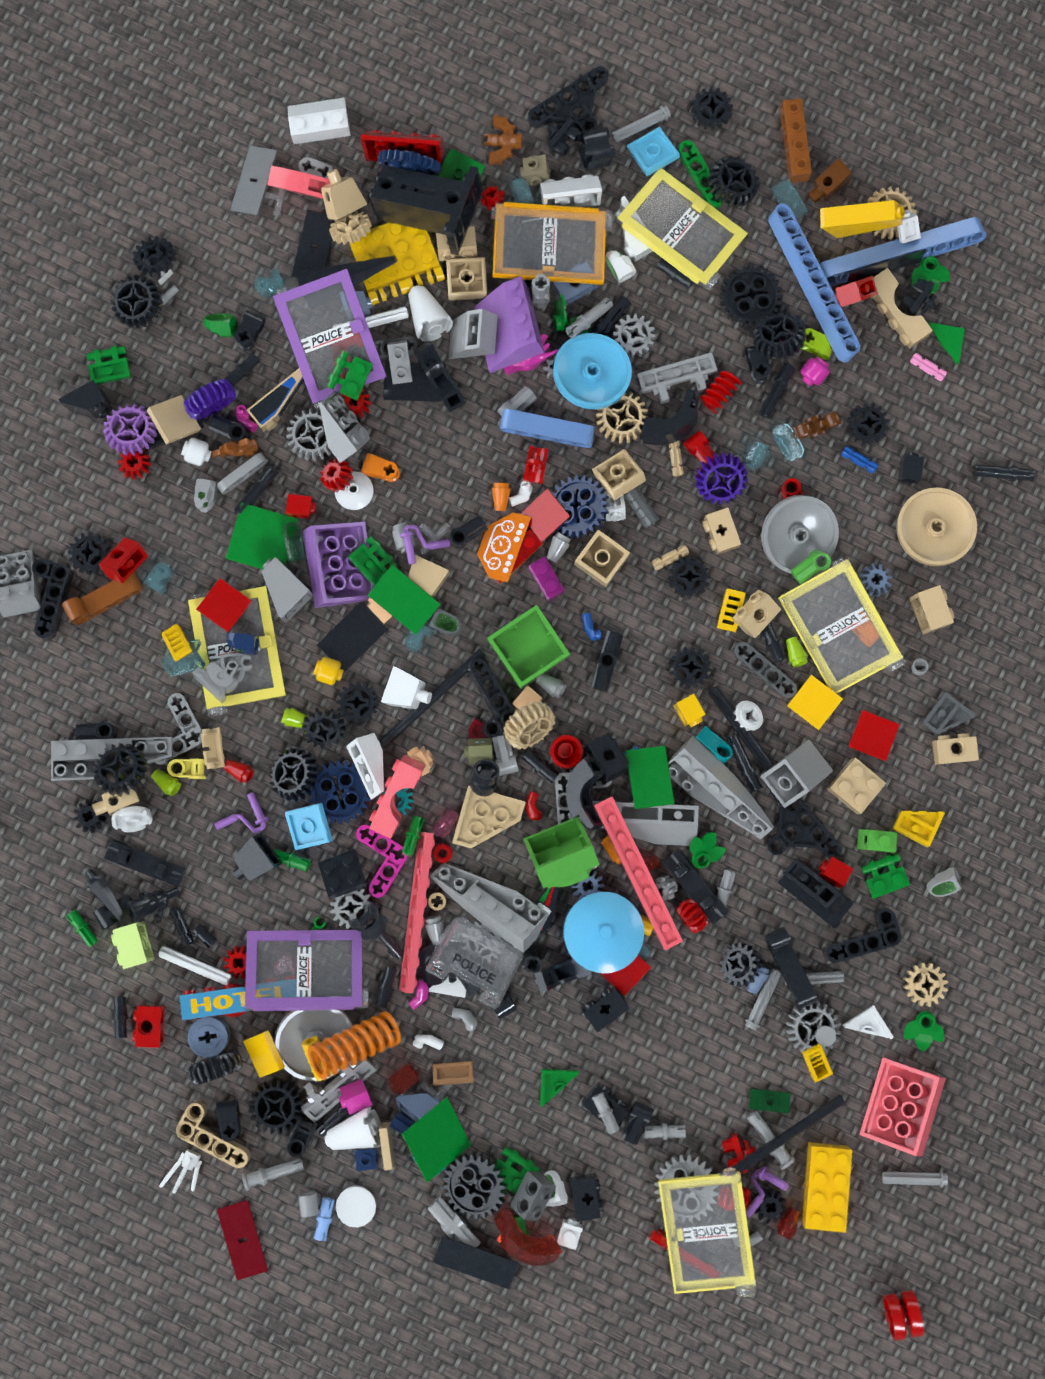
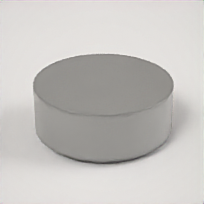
M823 1025L817 1028L815 1039L822 1046H831L836 1040V1033L831 1027Z

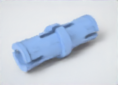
M322 1197L320 1212L316 1217V1220H318L314 1236L316 1240H327L329 1224L332 1223L333 1219L331 1218L335 1202L333 1198Z

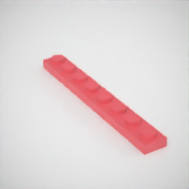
M611 796L593 805L663 949L667 950L683 942L613 797Z
M428 832L420 833L421 838L418 840L399 984V991L405 993H413L417 985L416 968L419 967L420 962L418 953L422 945L421 929L425 923L423 914L427 906L426 890L430 884L428 875L429 869L432 866L431 851L435 845L434 833Z

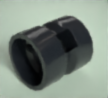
M489 759L479 760L475 764L470 788L476 795L486 797L494 793L500 773L498 764Z

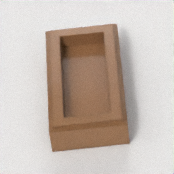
M472 1061L432 1064L434 1086L474 1083Z

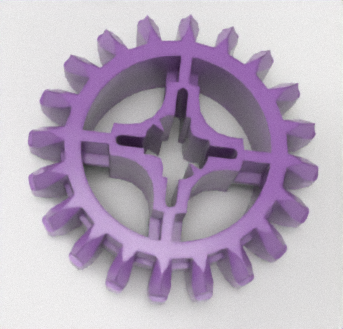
M126 403L125 408L119 405L117 412L112 410L113 416L107 415L108 422H104L105 429H103L106 442L117 453L123 452L127 456L131 452L135 456V451H139L142 454V448L145 447L149 450L148 443L154 444L153 437H157V432L155 431L157 428L145 407L141 406L138 408L135 403L130 407ZM121 424V428L118 430L119 433L116 434L117 427ZM145 425V430L142 433V435H140L139 433L141 429H143L142 426Z

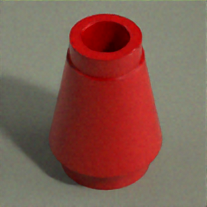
M230 759L225 762V767H223V770L240 783H248L254 774V769L250 765Z

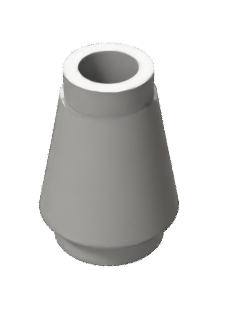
M557 532L552 538L546 558L557 563L558 559L570 546L569 542L571 539Z
M546 674L541 675L536 680V683L549 695L558 699L562 696L567 686L562 680Z
M433 915L425 918L426 923H424L432 945L444 944V923L441 916Z

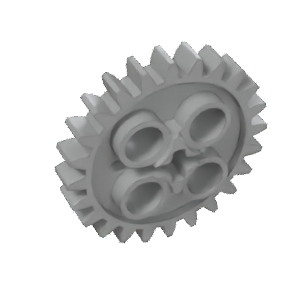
M681 1154L679 1160L676 1156L672 1158L673 1164L667 1160L665 1162L667 1168L664 1166L660 1167L663 1174L658 1173L656 1177L660 1180L678 1178L677 1170L679 1169L685 1172L686 1177H690L691 1171L694 1172V1176L710 1175L713 1167L707 1169V1161L702 1164L699 1163V1156L693 1160L692 1154H690L686 1160L684 1154ZM659 1181L655 1182L654 1185L659 1187ZM720 1184L708 1185L703 1188L688 1187L690 1191L686 1193L683 1205H680V1201L686 1188L675 1189L679 1196L678 1198L671 1196L674 1219L676 1220L681 1216L682 1222H685L687 1217H689L690 1222H693L695 1216L698 1220L702 1219V1214L708 1216L709 1212L707 1209L713 1210L715 1207L712 1203L718 1202L714 1195H719V1191L715 1187ZM660 1189L656 1190L654 1194H660ZM661 1197L658 1198L656 1201L661 1202ZM689 1197H694L697 1200L696 1207L689 1204Z

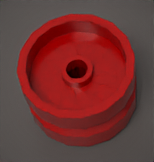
M913 1290L902 1291L900 1300L895 1293L883 1296L885 1316L894 1341L905 1340L907 1331L912 1338L924 1335L922 1315Z

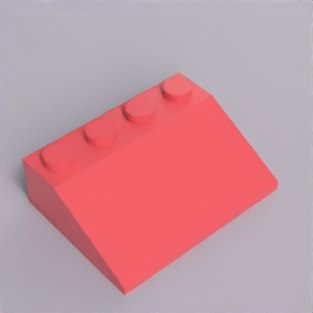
M883 1057L859 1135L914 1156H923L946 1078Z

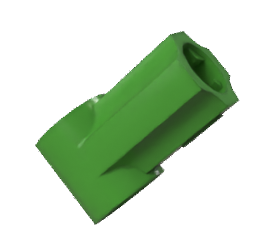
M816 549L790 571L798 583L803 584L820 570H826L831 564V558L827 553ZM823 556L822 562L817 564V558Z

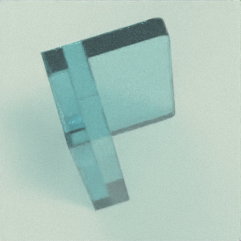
M199 639L189 642L192 652L176 662L169 649H166L161 665L170 677L193 672L198 667L204 669L205 662L198 654L201 645Z

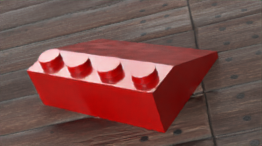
M380 130L366 131L361 134L366 161L378 162L379 152L390 149L393 151H413L421 154V156L433 158L438 163H441V166L443 164L444 139L439 135L421 136L418 133H410L408 135L397 131L383 133Z

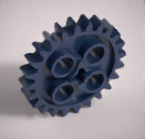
M388 149V151L383 150L379 152L378 164H381V166L387 165L434 176L440 175L441 163H438L433 158H428V156H421V154L404 150L393 151Z
M575 475L574 480L568 477L567 483L561 480L562 486H555L557 492L551 493L568 514L572 513V518L562 523L556 530L558 532L562 531L561 534L564 536L569 533L571 538H574L576 534L579 539H581L582 533L589 537L590 530L596 533V526L602 528L599 522L606 521L603 515L609 514V511L605 509V507L610 506V503L605 501L609 498L607 494H604L606 489L600 487L601 484L598 481L595 482L592 477L588 480V477L585 475L582 476V479ZM587 493H591L590 498L584 500V496ZM572 494L571 500L566 502V497ZM591 512V516L585 519V514Z
M338 760L337 766H335L330 761L329 768L324 764L322 765L323 771H319L321 774L317 777L320 782L315 783L316 790L311 791L313 798L309 799L308 802H314L315 804L322 802L326 819L330 817L331 824L336 819L339 825H342L343 819L348 824L350 823V817L357 820V813L363 815L361 808L368 809L365 801H371V799L367 797L368 792L358 770L355 771V764L349 767V762L346 761L344 766H342L341 761ZM348 774L351 776L352 781L349 785L344 786L341 779L344 775ZM335 775L338 778L339 788L345 791V793H342V798L346 806V809L344 810L341 806L340 797L338 795H335V792L338 791L336 783L334 781ZM326 780L332 782V789L330 791H325L322 787ZM353 793L357 796V802L350 805L347 802V796ZM331 799H335L338 802V807L335 810L328 808V802Z

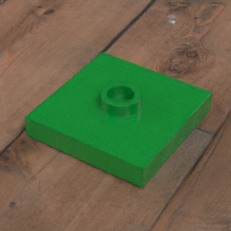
M451 148L441 166L438 177L463 182V177L465 173H468L470 166L478 167L481 177L485 170V165Z

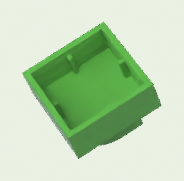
M537 605L487 638V641L520 689L570 657V653Z
M579 817L572 818L523 839L543 888L566 887L589 878L588 874L593 867L600 865Z

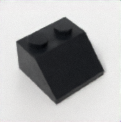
M94 380L59 398L60 403L70 412L95 419L104 418L109 415V411L113 410L103 390Z

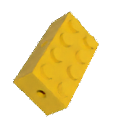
M808 1142L802 1225L805 1229L846 1233L852 1149L849 1146Z

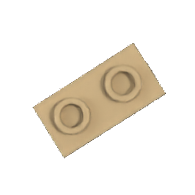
M220 727L203 729L202 734H200L202 747H209V751H203L204 765H207V769L225 767Z

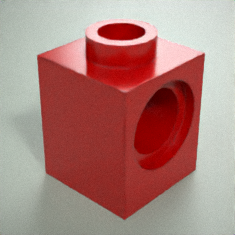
M288 494L286 514L289 517L311 519L312 514L316 512V502H313L314 500L311 496Z
M831 857L821 863L819 877L835 887L841 888L845 886L853 868Z

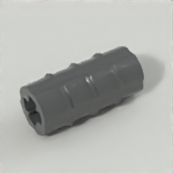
M638 487L624 495L628 506L634 511V514H636L639 522L643 524L645 529L660 519Z

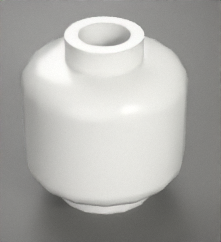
M192 437L189 441H185L181 455L184 456L186 462L201 466L204 461H209L212 451L208 450L209 444L207 442Z

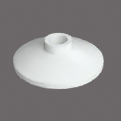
M354 471L351 474L354 479L349 481L350 486L346 485L345 491L339 490L338 493L335 492L338 503L349 510H359L366 507L370 503L374 492L371 480L365 474ZM352 486L357 487V491L354 493L350 492Z

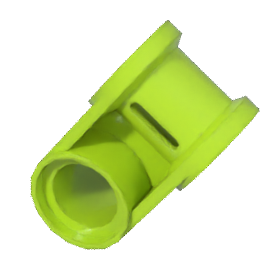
M811 328L805 329L809 342H806L805 339L803 348L800 349L812 353L821 359L828 360L833 349L826 335Z

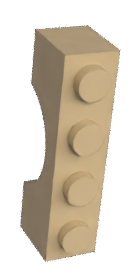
M887 268L873 277L878 295L870 298H874L878 310L886 315L890 327L893 330L896 329L900 335V341L910 349L927 338L933 330L923 316H909L897 308L894 301V293L899 283L890 270Z

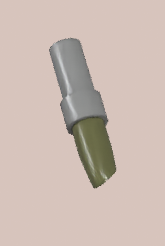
M175 285L159 298L163 301V304H160L159 307L165 305L170 298L179 292Z

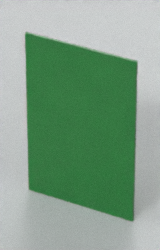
M393 565L367 595L415 635L441 605Z
M665 746L626 750L634 808L641 809L673 805L674 798Z

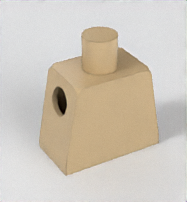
M338 169L327 172L330 183L323 186L321 191L328 219L338 220L367 205L352 177H340Z
M415 555L416 563L411 565L408 578L433 598L449 576V570Z
M131 789L129 795L123 792L122 797L117 794L111 796L109 793L101 795L102 801L92 804L96 816L107 811L111 816L122 808L138 806L140 802L136 792ZM118 799V804L110 805L111 800Z

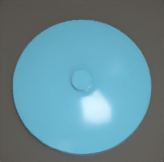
M596 333L581 334L569 339L559 349L553 365V377L560 393L572 404L585 409H602L615 404L626 393L632 376L631 362L622 346L613 339Z
M597 892L581 898L572 906L564 922L563 937L567 951L580 966L596 973H612L625 968L637 957L644 940V926L638 910L629 900L615 893Z

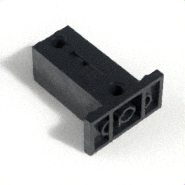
M383 165L381 172L377 173L376 184L371 189L369 197L372 201L373 211H375L377 220L444 234L447 237V245H449L451 254L459 255L483 190L478 167L470 166L462 182Z

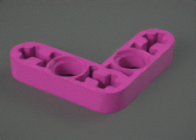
M362 825L356 831L357 839L386 857L369 885L370 894L373 897L380 898L386 894L408 856L404 855L403 859L399 858L396 860L394 853L390 852V855H387L386 852L390 850L392 843L395 845L393 849L396 851L403 849V846L371 829L368 832L374 837L375 833L378 834L373 841V845L369 843L371 841L370 838L365 837L362 839L360 831L370 828L369 825ZM381 838L386 839L388 842V846L384 850H380L377 847V841ZM386 866H391L394 869L392 877L384 876L383 869ZM380 875L381 878L389 881V883L387 885L384 882L381 886L383 892H378L377 894H375V889L373 888V885H378L381 880L377 879Z

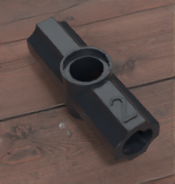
M607 630L591 688L605 692L608 691L623 634ZM604 656L611 657L613 662L610 666L603 665L602 658Z

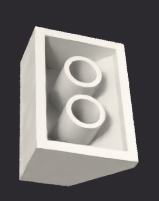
M345 98L288 106L290 133L294 144L351 136Z
M588 174L582 176V178L575 179L574 177H566L559 181L554 179L545 180L544 183H540L542 205L569 207L600 205L602 188L599 177Z

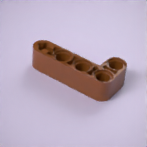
M134 571L123 584L113 580L82 598L73 597L62 603V607L70 622L80 625L140 593L144 588Z

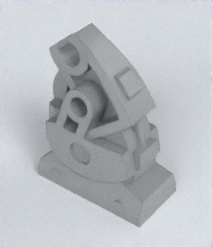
M241 653L220 655V659L213 663L210 662L205 670L199 667L192 672L193 677L223 704L226 700V694L235 690L244 679L245 671L252 670V665L245 666L243 664L246 660L251 661V656Z

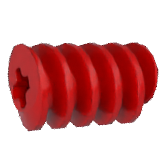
M721 371L720 377H716L715 383H711L710 389H706L705 395L700 397L703 405L714 414H718L716 407L723 409L720 402H728L725 396H733L730 390H738L735 384L742 385L741 380L730 372Z

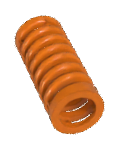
M383 1011L378 1016H372L369 1020L362 1021L359 1025L355 1024L350 1029H344L341 1033L334 1034L332 1038H325L322 1042L310 1045L308 1047V1057L311 1066L317 1076L325 1080L330 1077L329 1072L332 1075H336L339 1072V1068L346 1070L348 1064L355 1066L358 1060L365 1061L367 1055L373 1057L376 1055V1051L379 1053L384 1052L385 1046L392 1048L400 1044V1030L393 1016L389 1012ZM385 1019H387L390 1022L393 1028L392 1030H390L389 1026L385 1022Z

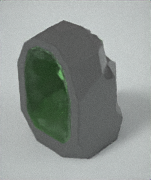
M437 608L429 624V627L448 636L460 635L462 630L461 622L456 616Z

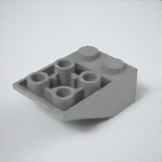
M484 309L467 311L453 319L449 359L495 354L498 315Z
M336 391L319 403L328 447L341 463L358 451L371 438L368 431L357 421L354 412L350 411L346 406L343 397L337 394Z
M32 549L0 556V613L3 618L40 610L42 603L38 576L32 571V564L35 561Z

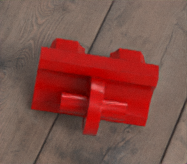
M529 446L523 481L543 484L549 449Z
M737 1132L731 1134L730 1138L721 1141L724 1153L735 1151L737 1157L727 1160L729 1168L744 1159L743 1155L748 1156L757 1150L756 1146L749 1145L748 1140L742 1141L744 1148L741 1149Z

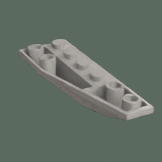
M694 736L682 745L668 761L670 777L690 796L760 839L774 828L762 808L737 777Z
M172 737L51 741V781L93 780L95 773L92 768L97 767L94 761L100 760L98 754H105L104 748L111 750L112 744L118 747L119 743H123L124 746L128 743L132 747H137L144 754L148 764L172 757ZM126 757L127 763L134 764L132 758Z
M592 801L593 805H595V804L601 802V801ZM615 802L633 838L653 844L690 846L692 839L697 837L699 806L665 805L635 809L634 803Z
M442 863L430 875L431 879L461 907L523 953L537 939L549 916L548 912L519 892L449 864Z

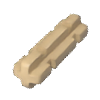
M679 441L669 444V448H671V466H673L672 473L675 477L682 476L684 473L683 466H681L682 457Z
M686 545L678 547V550L674 549L662 555L661 558L654 559L652 565L655 570H659L664 565L667 566L679 560L680 557L687 556L689 550Z

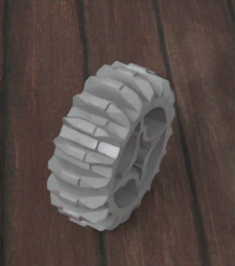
M312 408L309 409V414L302 410L303 416L300 417L296 414L295 418L297 421L290 420V424L293 427H287V431L291 433L286 435V438L291 440L288 442V445L293 447V453L298 452L299 458L305 455L306 461H309L311 456L314 462L317 461V456L324 460L323 454L325 452L328 456L331 455L327 440L322 446L320 445V439L326 436L324 427H314L311 424V421L323 423L320 409H317L315 414ZM305 424V432L298 437L300 428ZM310 427L316 435V443L310 435ZM312 443L315 449H307L300 444Z
M817 1001L814 1003V1007L811 1004L800 1011L796 1007L793 1008L794 1012L797 1013L795 1016L789 1014L793 1022L788 1021L786 1025L791 1026L792 1029H787L786 1033L793 1034L788 1039L790 1042L795 1041L793 1044L794 1048H798L801 1045L799 1050L801 1053L806 1048L809 1049L819 1044H809L815 1038V1032L811 1033L812 1030L805 1025L806 1023L808 1025L816 1023L815 1026L819 1028L824 1015L829 1027L837 1035L841 1034L839 1030H835L836 1027L841 1026L839 1022H834L838 1019V1015L830 1016L834 1010L829 1008L826 1011L827 1004L823 1003L820 1007V1002ZM818 1012L811 1020L802 1019L807 1013ZM798 1024L805 1028V1038L803 1041L798 1034ZM822 1046L824 1053H827L826 1047Z

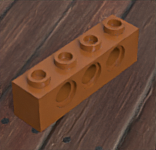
M802 98L783 100L780 107V118L789 184L808 182L812 170Z

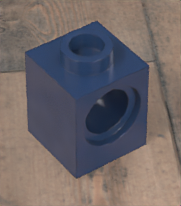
M377 1148L355 1149L357 1171L378 1168Z

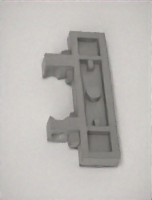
M711 352L638 373L637 378L642 394L653 391L654 395L658 394L661 404L669 402L667 390L671 388L670 386L690 381V383L695 382L698 394L703 393L707 389L705 381L708 380L707 375L717 373L718 370Z
M368 1059L363 1062L358 1060L355 1066L348 1064L346 1070H340V1075L324 1088L320 1087L317 1089L311 1082L307 1083L304 1088L309 1096L307 1097L308 1102L301 1107L303 1113L313 1122H316L340 1102L338 1098L342 1096L340 1087L359 1079L366 1080L376 1071V1068Z

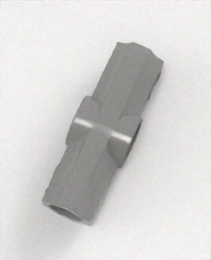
M537 274L536 278L531 282L532 303L537 308H544L550 301V280L544 274Z
M441 1196L436 1198L427 1208L441 1224V1228L449 1238L476 1248L481 1243L467 1227L464 1218L458 1212H454Z

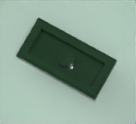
M750 1088L748 1109L789 1114L791 1093Z

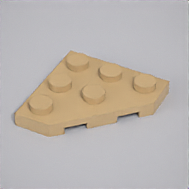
M468 786L452 843L468 848L477 846L521 820L526 802L497 793L486 797L479 796Z

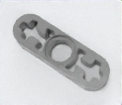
M262 452L256 454L217 484V488L222 494L230 492L266 465L268 462L267 458Z

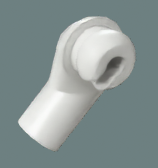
M523 481L518 494L509 497L512 507L529 500L533 489L530 482Z
M423 1034L416 1035L413 1041V1046L419 1049L423 1048V1044H427L441 1050L444 1041L432 1035Z

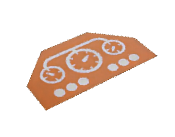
M511 513L487 526L488 531L483 536L477 555L489 578L508 583L531 519L530 516Z

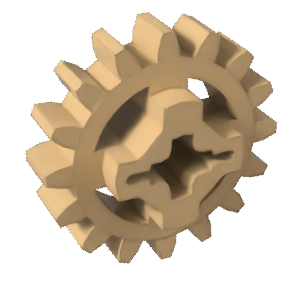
M355 211L353 214L350 213L335 220V223L330 224L331 228L329 231L333 241H336L337 244L341 242L343 245L347 244V242L353 244V242L360 241V237H366V233L371 231L370 227L372 225L367 214H364L363 211L361 213Z
M921 962L920 968L913 965V972L907 970L910 976L909 978H903V980L908 982L903 988L909 990L906 996H913L912 1002L915 1003L918 1000V1005L923 1006L925 1002L928 1007H931V1001L938 1004V997L945 998L942 995V991H948V989L944 988V984H947L948 981L942 979L946 975L945 973H938L940 967L936 966L933 969V964L928 963L926 967L925 963ZM928 971L932 972L937 979H932ZM918 974L919 977L916 979V981H914V978ZM925 981L929 982L926 988L922 987ZM914 990H919L923 998L919 997Z

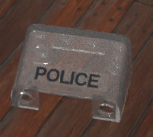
M459 917L453 919L442 932L425 970L442 980L449 972L456 974L484 990L478 997V1000L496 1009L500 1005L524 956L520 950L507 944L501 938L493 936L486 932L485 929L472 924L466 918ZM434 967H438L443 971H438ZM487 997H491L495 1000L491 1001Z

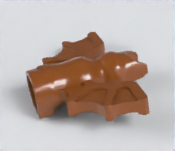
M494 114L493 127L501 130L503 134H484V137L488 139L483 145L501 147L500 150L490 153L489 166L494 164L502 165L505 159L513 158L512 149H522L523 135L522 133L513 134L514 130H516V125H511L506 116L499 117Z
M248 438L237 442L230 441L220 446L219 449L212 451V458H224L231 455H245L247 458H252L258 451L257 442L255 439L249 440Z

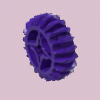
M215 380L192 392L185 399L183 405L191 418L200 420L228 407L236 398L235 389L228 380Z
M722 452L719 457L717 453H714V458L712 459L707 456V463L701 461L702 468H697L696 470L698 475H695V480L697 481L695 485L699 489V494L703 495L706 501L710 499V502L714 504L717 500L718 504L721 505L723 500H725L729 504L730 498L736 500V494L742 495L741 489H746L745 482H748V477L746 476L748 471L745 468V464L742 461L740 462L739 457H734L731 453L726 457V454ZM713 471V475L709 478V481L707 482L708 476ZM718 474L724 478L725 483L719 479ZM736 475L734 482L730 485L731 480H733L734 476Z

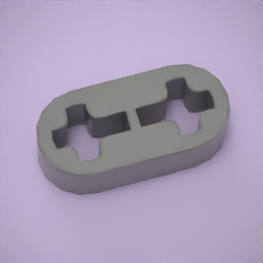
M308 157L303 158L299 162L300 172L323 177L321 172L325 173L326 170H333L331 165ZM310 164L312 169L305 171L303 166Z

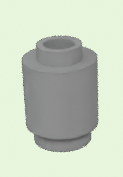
M408 523L393 526L392 535L397 551L401 550V553H406L404 539L400 538V534L404 533V528L408 526ZM411 536V538H412V543H413V547H414L416 544H415V541H414V537Z

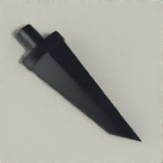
M92 869L87 870L85 874L89 880L85 885L122 923L123 911L104 874L96 875Z

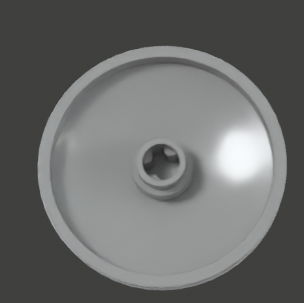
M807 495L791 496L777 503L766 516L761 532L762 547L767 558L776 567L788 573H791L790 570L805 560L813 550L819 549L827 553L831 558L839 537L838 522L830 507L823 501ZM823 556L817 558V564L822 562Z
M296 1010L286 1014L280 1022L275 1035V1045L285 1065L284 1069L299 1079L317 1081L313 1072H311L312 1069L304 1054L302 1042L312 1036H318L320 1042H322L325 1038H332L334 1034L341 1033L344 1029H350L353 1024L347 1014L342 1010Z

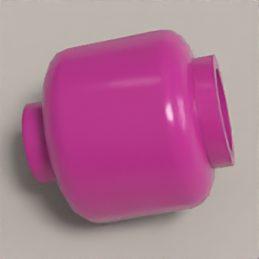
M817 356L816 358H809L800 370V373L804 376L802 380L809 386L813 384L821 385L830 373L828 369L829 364Z

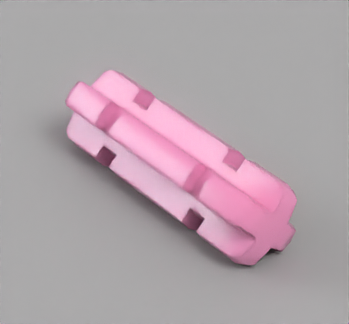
M918 353L913 355L910 360L913 365H918L921 370L931 376L934 375V378L939 381L945 378L947 371L942 368L939 369L936 364L926 358L923 359V356Z

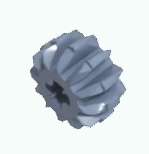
M873 563L870 565V569L865 567L863 568L864 573L859 574V577L864 579L861 582L865 586L864 588L869 590L868 595L870 597L873 593H875L876 597H879L881 592L886 594L888 592L887 588L892 586L888 582V580L892 579V576H886L889 569L887 568L882 571V564H879L876 569ZM874 576H876L875 579H879L877 584L871 580Z
M594 870L589 878L578 882V884L571 885V888H578V890L573 892L574 896L581 893L578 900L589 894L602 892L597 889L598 887H605V884L597 883L603 879L602 876L594 879L597 871ZM590 880L592 882L591 885H593L592 890L584 891L583 882L587 883Z

